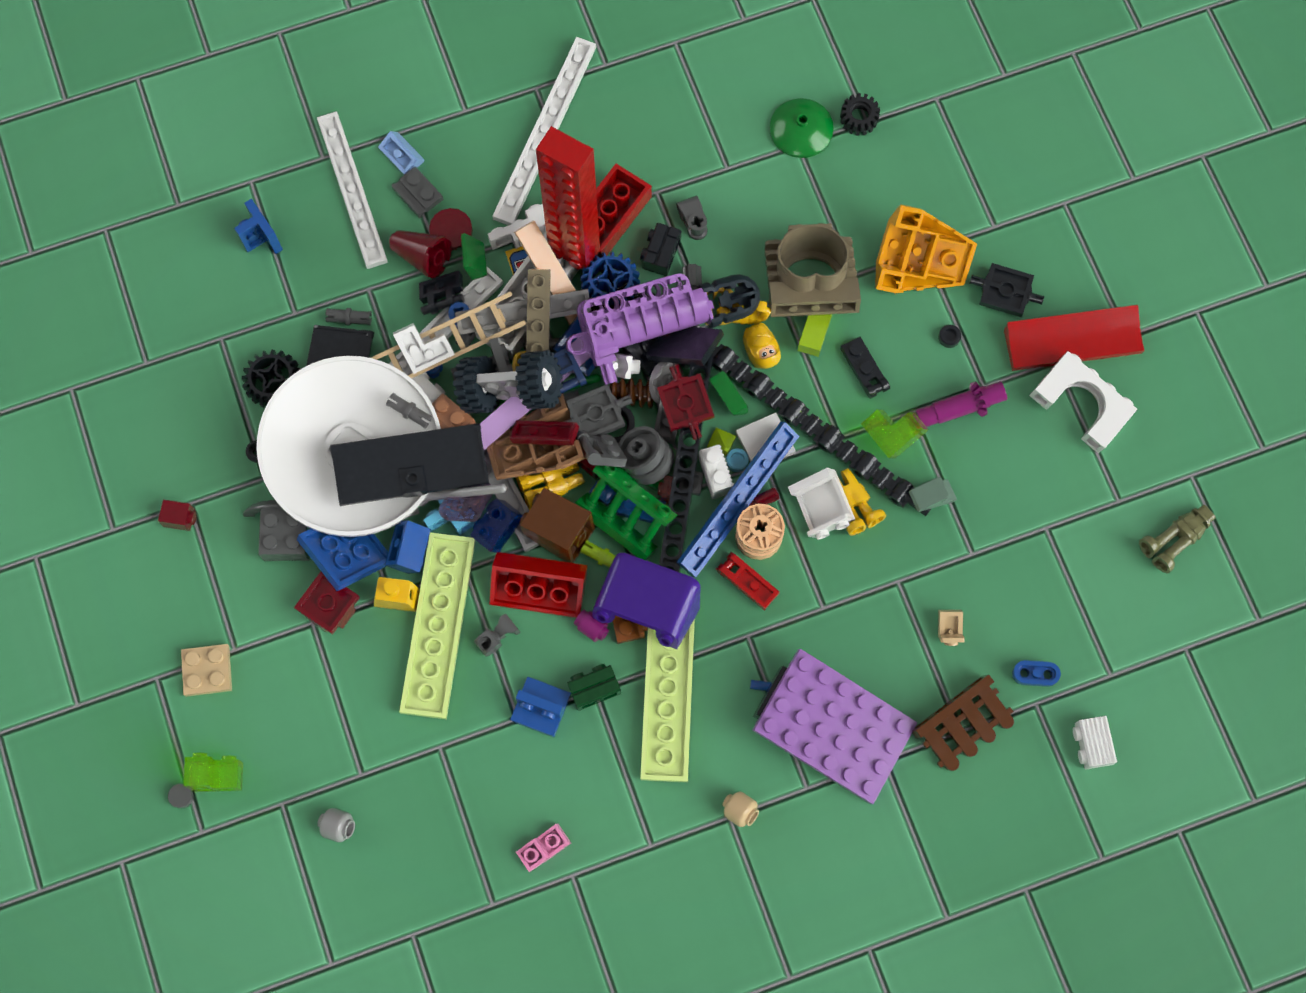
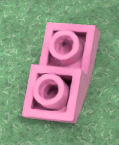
M555 824L516 853L527 870L531 872L566 848L571 842L560 825Z

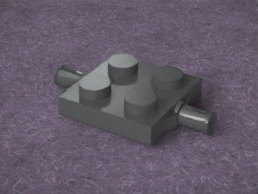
M607 384L566 401L571 419L564 422H577L579 425L578 432L584 430L588 435L601 436L602 434H608L625 427L621 416V408L633 404L630 395L617 400Z

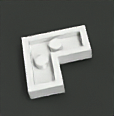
M414 323L393 332V336L413 374L455 355L445 333L423 342Z

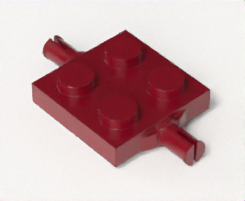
M674 365L675 370L671 366L669 369L673 380L666 385L657 387L670 430L690 428L693 440H696L697 436L700 439L702 435L698 425L703 421L714 418L701 374L682 377L679 365Z

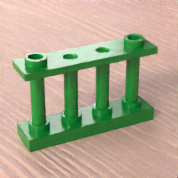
M598 465L594 468L593 472L600 478L592 493L589 494L587 492L575 504L590 511L594 524L636 557L647 560L658 548V546L652 543V539L661 524L667 526L676 518L677 514L669 506L661 503L618 470L617 467ZM607 483L618 490L609 508L598 501ZM625 497L636 504L626 522L616 515ZM643 510L654 518L644 536L634 529V525Z

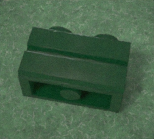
M600 664L592 668L593 672L584 675L581 672L570 677L571 681L567 682L578 711L621 694L620 686L611 665L605 666V664Z

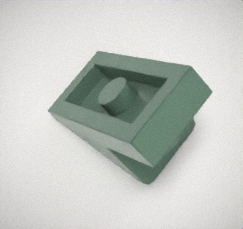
M937 477L909 491L918 512L947 505L957 500L948 479L942 481L941 477Z

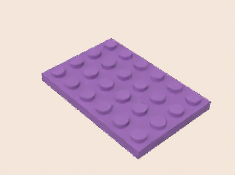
M798 649L752 731L869 804H874L917 722L807 652Z

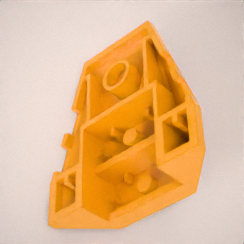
M900 204L888 219L876 260L875 288L892 293H904V291L908 290L921 291L925 288L962 286L965 284L977 243L926 211Z

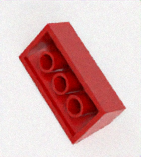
M497 552L492 565L489 605L577 618L582 609L588 565Z

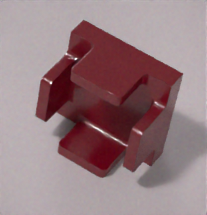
M320 571L294 606V609L323 631L333 635L338 627L343 629L356 612L354 605L360 596L347 587L336 591Z

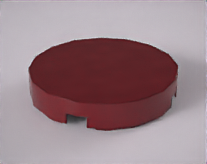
M448 208L434 215L430 221L429 232L430 234L445 236L446 239L451 241L452 251L462 247L461 234L465 233L472 236L473 228L471 220L465 212L459 209Z

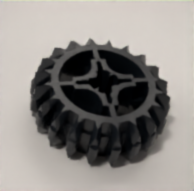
M272 349L268 355L263 350L262 357L255 354L254 358L256 360L254 362L248 360L250 368H243L246 375H243L241 378L245 382L242 387L247 391V397L252 398L254 404L259 403L264 408L275 391L287 380L281 375L282 367L289 370V377L301 370L298 368V362L293 360L290 354L285 356L283 351L276 354V351ZM256 379H260L263 383L262 387L264 389L262 392L256 389Z

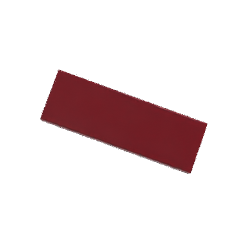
M516 420L510 440L515 444L573 446L579 425L577 422Z

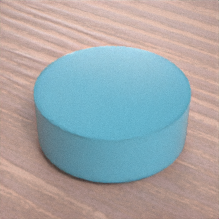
M739 448L732 449L726 457L727 466L734 472L745 470L749 462L748 454Z

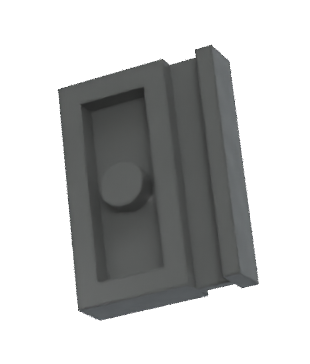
M416 166L402 176L396 184L393 183L391 185L392 189L418 218H421L422 214L430 211L444 200L443 196Z

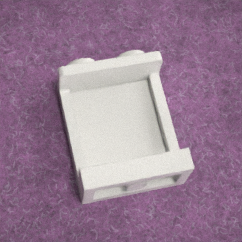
M825 468L788 487L790 494L797 497L810 530L807 532L808 537L817 538V540L823 539L830 535V531L844 529L850 525L849 522L855 520L834 469Z

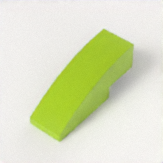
M832 314L808 315L797 351L819 357Z

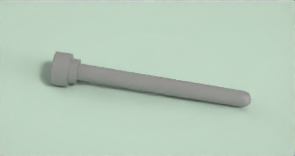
M495 484L431 492L420 506H424L428 501L504 493L507 487L505 484Z

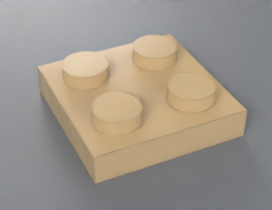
M228 644L181 649L184 696L232 691L230 648Z

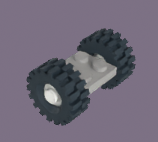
M548 350L525 352V354L521 355V359H518L517 363L519 366H516V371L510 372L495 370L496 364L495 362L492 363V359L488 358V356L460 359L459 364H456L455 367L457 371L453 374L455 377L453 386L456 387L454 395L458 397L456 399L457 404H461L460 409L465 410V413H488L494 411L493 409L498 406L496 402H499V400L518 397L520 400L523 399L522 404L527 409L553 408L556 406L555 404L559 403L558 398L562 395L560 389H563V384H561V379L563 378L559 372L561 367L557 365L558 359L554 357L553 352Z

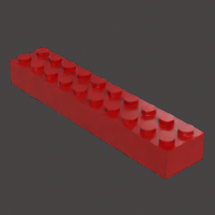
M551 126L536 148L547 242L557 259L563 258L573 268L580 270V268L590 267V262L594 261L595 255H598L600 251L594 149Z

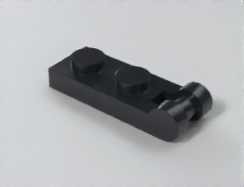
M861 336L841 346L840 349L869 399L877 396V393L881 391L886 392L890 390L889 382L881 373ZM876 380L877 384L872 385L870 381Z

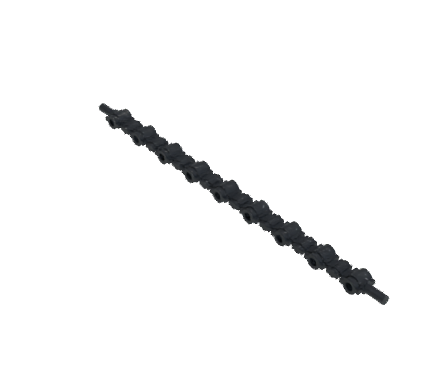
M628 283L618 287L617 291L624 289ZM645 288V295L649 298V296L647 295V289ZM640 293L634 295V299L641 297ZM723 344L715 348L713 351V368L719 372L725 371L726 374L730 371L729 377L739 384L742 381L745 382L742 388L750 396L760 401L765 397L764 403L773 410L779 408L780 410L777 414L789 425H793L796 428L798 424H801L800 430L809 437L814 434L813 441L823 451L830 454L837 451L835 456L845 464L850 461L849 468L856 476L866 481L873 478L871 483L881 491L886 488L885 495L892 503L902 508L908 503L916 509L909 494V491L914 489L910 482L901 479L899 476L896 480L892 479L894 474L885 467L880 470L879 466L881 463L874 455L865 452L863 449L860 453L856 452L858 447L849 440L844 443L845 436L838 428L828 423L822 426L823 421L813 413L810 416L807 415L810 410L802 401L792 396L787 400V394L778 387L772 389L774 383L766 374L757 370L751 373L752 367L744 361L738 363L739 356L731 348ZM931 509L920 511V513L926 517Z

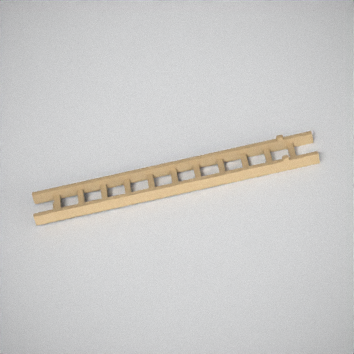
M510 291L421 333V338L429 335L430 339L436 337L434 332L449 326L461 350L455 352V355L415 374L411 373L408 376L412 379L488 343L490 339L503 336L526 325L525 320L507 328L501 309L496 307V303L512 296V292ZM490 306L501 331L486 338L475 313ZM470 316L481 341L466 347L455 323ZM399 345L371 357L378 360L388 355L393 366L403 372L394 351L400 349Z

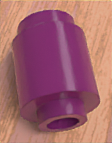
M585 609L580 612L574 621L577 630L594 642L602 641L609 632V629H607L608 623L597 621L593 618L592 612H587Z

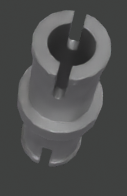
M395 393L390 395L389 398L396 401L397 404L387 400L386 406L401 413L402 417L406 420L409 418L425 429L428 427L429 423L422 420V417L431 422L432 415L417 408L414 402L409 403Z

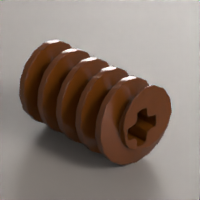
M621 378L619 383H610V391L617 400L630 395L633 404H630L631 406H635L638 401L641 408H643L646 402L649 409L653 407L654 400L649 391L650 380L647 381L645 386H643L642 379H639L637 384L634 385L633 378L629 379L627 384H625L624 378Z

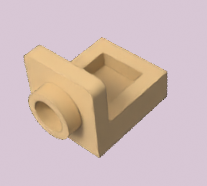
M938 610V638L945 645L956 646L958 642H964L962 610Z

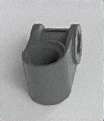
M696 195L677 202L678 213L686 226L689 236L694 240L705 238L708 232L707 218L698 196Z

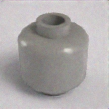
M330 808L320 815L318 827L322 837L335 842H343L352 836L355 822L349 812Z

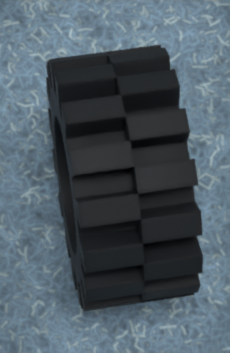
M857 93L856 98L854 95H851L842 105L840 122L841 125L844 124L843 128L845 130L849 128L850 134L856 131L857 136L860 135V132L863 135H867V131L871 133L873 128H876L880 107H878L877 101L874 102L872 96L870 99H867L868 94L864 93V97H861V93ZM855 109H863L868 113V117L865 120H858L852 116V112Z

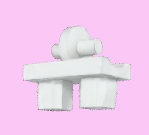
M615 353L616 361H613L612 364L617 377L631 379V374L640 373V360L632 359L633 356Z

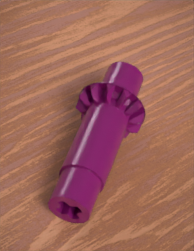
M975 381L970 383L969 391L933 402L931 405L916 409L915 413L921 429L974 412L983 417L988 415L987 408L991 407V405L1006 401L1007 394L1001 381L981 387Z

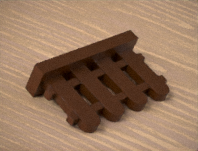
M989 674L982 675L912 730L915 738L923 737L925 739L922 743L925 748L930 746L939 759L937 765L940 768L944 766L949 771L957 770L960 765L956 757L958 754L963 752L965 756H975L978 752L975 741L981 738L983 742H993L996 738V733L992 728L997 724L1004 729L1013 726L1014 719L1010 714L1014 711L1011 707L1007 709L996 696L999 693L997 688H990L994 681ZM978 696L979 700L973 703L972 699ZM982 705H985L994 717L989 723L978 710ZM960 710L962 713L955 717L953 713ZM965 718L976 731L971 737L960 724ZM941 723L943 728L937 731L935 727ZM947 732L958 746L954 750H951L942 738Z

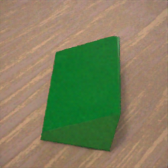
M465 233L461 234L463 266L470 279L475 280L487 276L484 243Z
M725 371L718 373L710 379V382L733 415L748 413L747 404Z

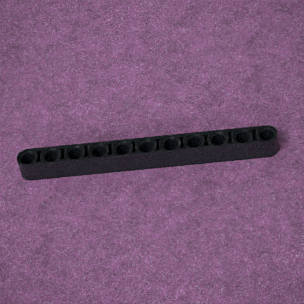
M713 353L704 366L690 365L689 377L698 373L706 376L703 383L707 395L713 364ZM701 422V423L698 425V426H699V429H700V432H701V435H702V429H703V422ZM690 428L680 429L668 505L677 516L665 526L659 563L660 566L677 572H681V566L676 562L684 553L701 438L698 439L697 436L694 445L686 446L683 443L686 438H693ZM684 459L692 461V465L688 468H683L680 466V463ZM680 481L689 483L688 488L685 490H680L676 486ZM677 503H683L686 506L682 512H676L673 510V507ZM673 525H680L682 531L679 534H672L670 528ZM676 547L679 552L676 556L670 557L666 554L668 548Z

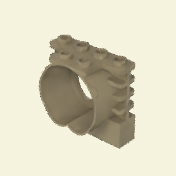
M831 223L797 224L788 226V233L784 235L782 240L766 241L765 257L771 317L859 313L861 296L859 281L856 277L857 271L855 269L852 237L840 236L838 232L832 229ZM816 259L828 264L835 271V274L824 276L815 273L811 276L801 277L792 273L788 268L800 260Z

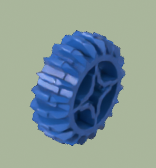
M613 251L610 253V256H606V253L603 252L602 258L595 255L594 262H590V267L582 269L583 275L580 277L582 282L581 289H588L589 297L595 298L617 291V288L623 286L624 283H628L625 288L639 285L640 280L638 278L640 273L635 271V263L630 264L631 260L629 257L623 260L622 253L615 257ZM604 269V273H603V274L597 276V278H594V276H595L599 271H601V270ZM633 294L632 296L624 297V299H625V301H627V300H629V301H630V300H633V299H634V295H637V294ZM611 298L608 301L609 307L614 305V301Z

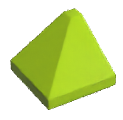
M716 427L707 448L720 445L721 450H723L722 453L727 456L736 436Z

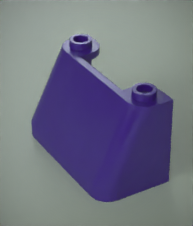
M621 552L612 561L593 607L592 616L601 623H611L615 616L651 628L656 630V637L661 645L678 649L700 610L701 587L699 582L691 576Z

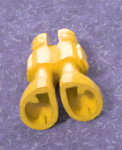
M578 463L563 469L516 477L520 491L524 492V500L528 509H531L535 495L537 493L540 494L543 488L562 496L568 493L569 490L582 485L585 480L580 473L564 479L565 476L573 474L580 469ZM540 483L546 484L544 487L530 490L533 486Z
M848 468L841 471V476L846 486H843L842 483L841 485L855 517V520L849 522L850 525L846 527V531L850 536L863 532L867 526L868 528L874 527L886 518V514L882 509L873 510L868 505L869 494ZM854 507H859L865 522L858 516Z

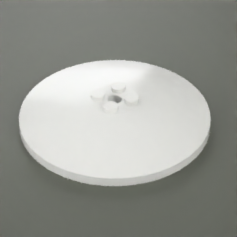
M361 356L332 357L302 368L290 376L273 394L262 414L258 428L257 459L260 472L270 494L278 505L296 521L315 531L341 537L366 536L389 529L403 521L421 505L429 493L409 498L398 497L340 506L333 459L329 451L330 445L441 428L429 398L418 384L404 372L392 365L372 358ZM395 393L409 403L414 402L417 408L432 415L431 422L422 417V420L429 423L428 427L425 429L409 418L406 420L402 417L401 413L386 406L387 400L397 404L396 401L389 398L390 395Z

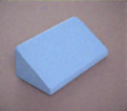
M390 131L378 146L404 175L415 166L418 168L425 161L398 132Z

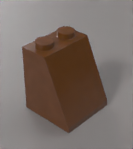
M543 488L540 494L537 493L532 501L533 506L529 512H525L520 520L522 533L564 562L574 563L586 540H589L595 530L592 513Z

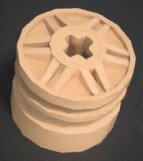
M755 504L742 511L737 520L735 540L737 547L744 555L751 559L762 560L770 558L778 551L782 544L785 529L783 517L778 510L767 504ZM758 525L760 528L765 527L764 532H761V530L756 531V527Z

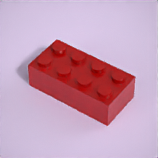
M617 163L596 188L600 251L597 256L599 258H602L603 252L606 253V256L610 253L652 197V186Z

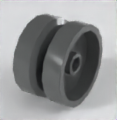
M636 427L628 431L618 443L627 458L626 466L622 468L637 483L644 485L654 484L662 480L673 466L674 453L672 448L651 427Z

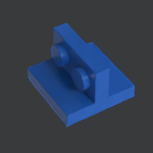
M252 198L246 201L244 204L251 218L242 220L234 229L247 252H250L266 241L275 254L282 251L283 249L274 230Z
M527 677L522 691L519 690L517 693V704L510 720L548 736L555 737L571 693Z

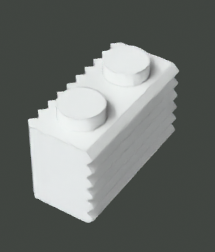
M720 445L699 451V461L712 499L726 496L734 485Z
M1107 716L1077 721L1075 727H1073V736L1075 741H1079L1080 750H1078V758L1080 764H1084L1085 770L1117 763Z

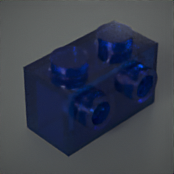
M496 498L488 504L487 512L482 519H479L474 524L473 531L470 534L488 551L495 553L501 551L520 524L523 516L508 502Z

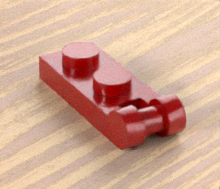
M730 552L724 564H720L716 568L717 572L727 578L765 611L779 595L780 591L736 554ZM733 566L739 568L735 574L730 571Z

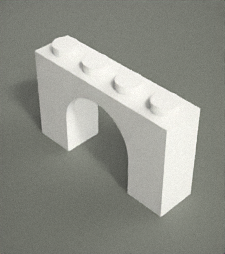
M1068 351L1029 396L1047 410L1067 388L1081 387L1091 392L1097 400L1099 413L1096 421L1081 440L1099 453L1107 447L1136 412L1137 408L1133 406V402L1130 399L1121 396L1112 384L1103 381L1094 369L1084 365L1076 354H1071Z

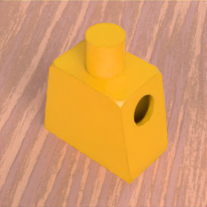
M378 577L374 607L416 612L420 588L408 580Z

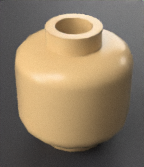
M741 791L733 795L729 794L723 802L725 807L724 817L739 827L752 825L759 814L757 802Z

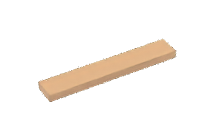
M534 220L514 232L536 269H551V295L576 291ZM577 314L564 316L569 325L577 317Z

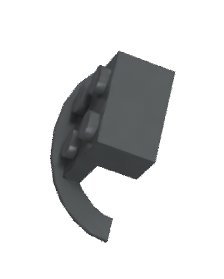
M275 500L254 503L243 512L244 517H255V514L260 512L259 556L264 561H310V556L297 541L298 535L307 531V527L287 514Z

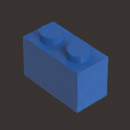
M409 520L396 524L385 566L407 574L419 573L424 565V554L428 546L431 529Z

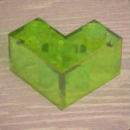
M877 409L861 423L881 450L891 459L897 458L929 430L914 412H908L894 423L884 410Z
M193 753L192 757H185L184 786L194 792L242 791L243 762L236 759V756L227 755L222 756V760H214L213 757L207 756V753Z

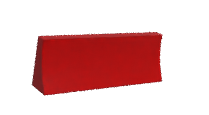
M1138 305L1008 322L1004 329L1012 371L1054 366L1068 351L1071 354H1076L1082 362L1142 354L1144 352Z

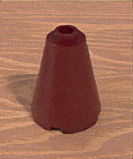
M397 230L389 238L390 249L425 276L435 278L440 276L446 269L443 265L445 260H450L452 246L451 241L446 239L445 236Z

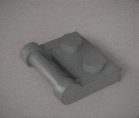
M584 430L577 433L575 439L579 440L586 452V459L591 465L626 466L627 458L614 437L608 434H602L601 436L588 435Z

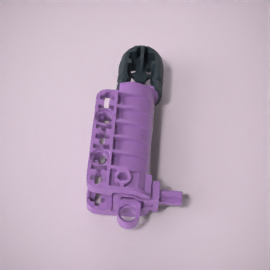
M681 273L652 280L580 302L576 312L582 332L570 336L566 341V348L568 352L574 355L589 352L594 366L600 367L604 384L617 381L612 362L616 361L615 353L619 352V348L703 323H707L710 328L720 326L722 322L730 323L751 315L758 307L760 291L757 284L751 278L741 274L714 280L712 284L706 282L698 285L697 289L693 290L691 289L688 277ZM676 282V287L668 289L667 284ZM658 284H660V285L662 286V288H663V290H662V292H663L662 295H661V288L659 287ZM652 286L656 289L655 296L651 292ZM646 287H647V294H648L649 298L645 295V288H646ZM724 287L725 291L718 299L720 306L730 309V313H719L713 317L711 309H714L712 300L708 299L707 292H717L719 288ZM732 288H734V292H732V293H729V292L726 290V289H732ZM640 293L641 297L630 301H625L624 297ZM610 298L614 301L613 309L608 305ZM738 303L739 306L744 305V307L732 308V304ZM598 306L599 310L587 312L589 307ZM574 338H579L583 343L582 349L579 351H574L571 348V341Z

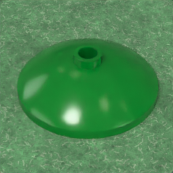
M797 98L781 104L771 117L770 135L772 141L779 150L792 157L808 158L821 153L829 145L833 136L834 126L831 115L825 107L810 99ZM804 119L806 122L801 123L799 120Z

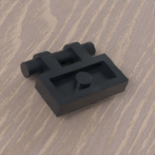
M459 270L419 283V299L423 304L428 303V305L421 307L423 315L429 313L434 315L439 313V310L450 308L454 303L465 302L463 294L455 296L456 293L463 292V275ZM446 297V299L437 301L438 299Z

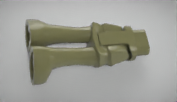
M1202 505L1198 509L1194 508L1191 512L1179 516L1159 536L1155 538L1145 536L1140 539V548L1147 558H1152L1164 545L1175 536H1178L1180 538L1178 541L1152 560L1153 565L1166 574L1170 573L1175 567L1174 558L1189 545L1195 544L1196 540H1200L1205 530L1210 527V522L1216 517L1206 505Z

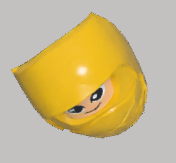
M764 323L754 324L746 328L743 335V343L749 360L754 367L768 369L777 365L781 359V352L778 342L770 329Z

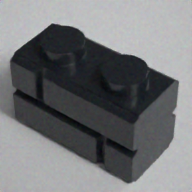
M657 223L655 229H650L647 241L650 243L648 248H643L640 256L644 270L656 272L663 276L668 275L681 241L682 231L680 229Z

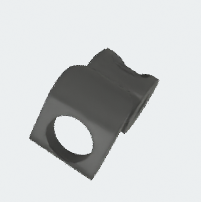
M503 614L495 630L487 629L475 639L474 643L487 657L502 646L500 640L506 637L505 634L514 633L518 635L520 631L508 615Z

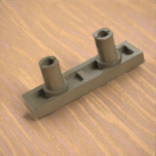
M528 269L526 352L549 351L551 269Z

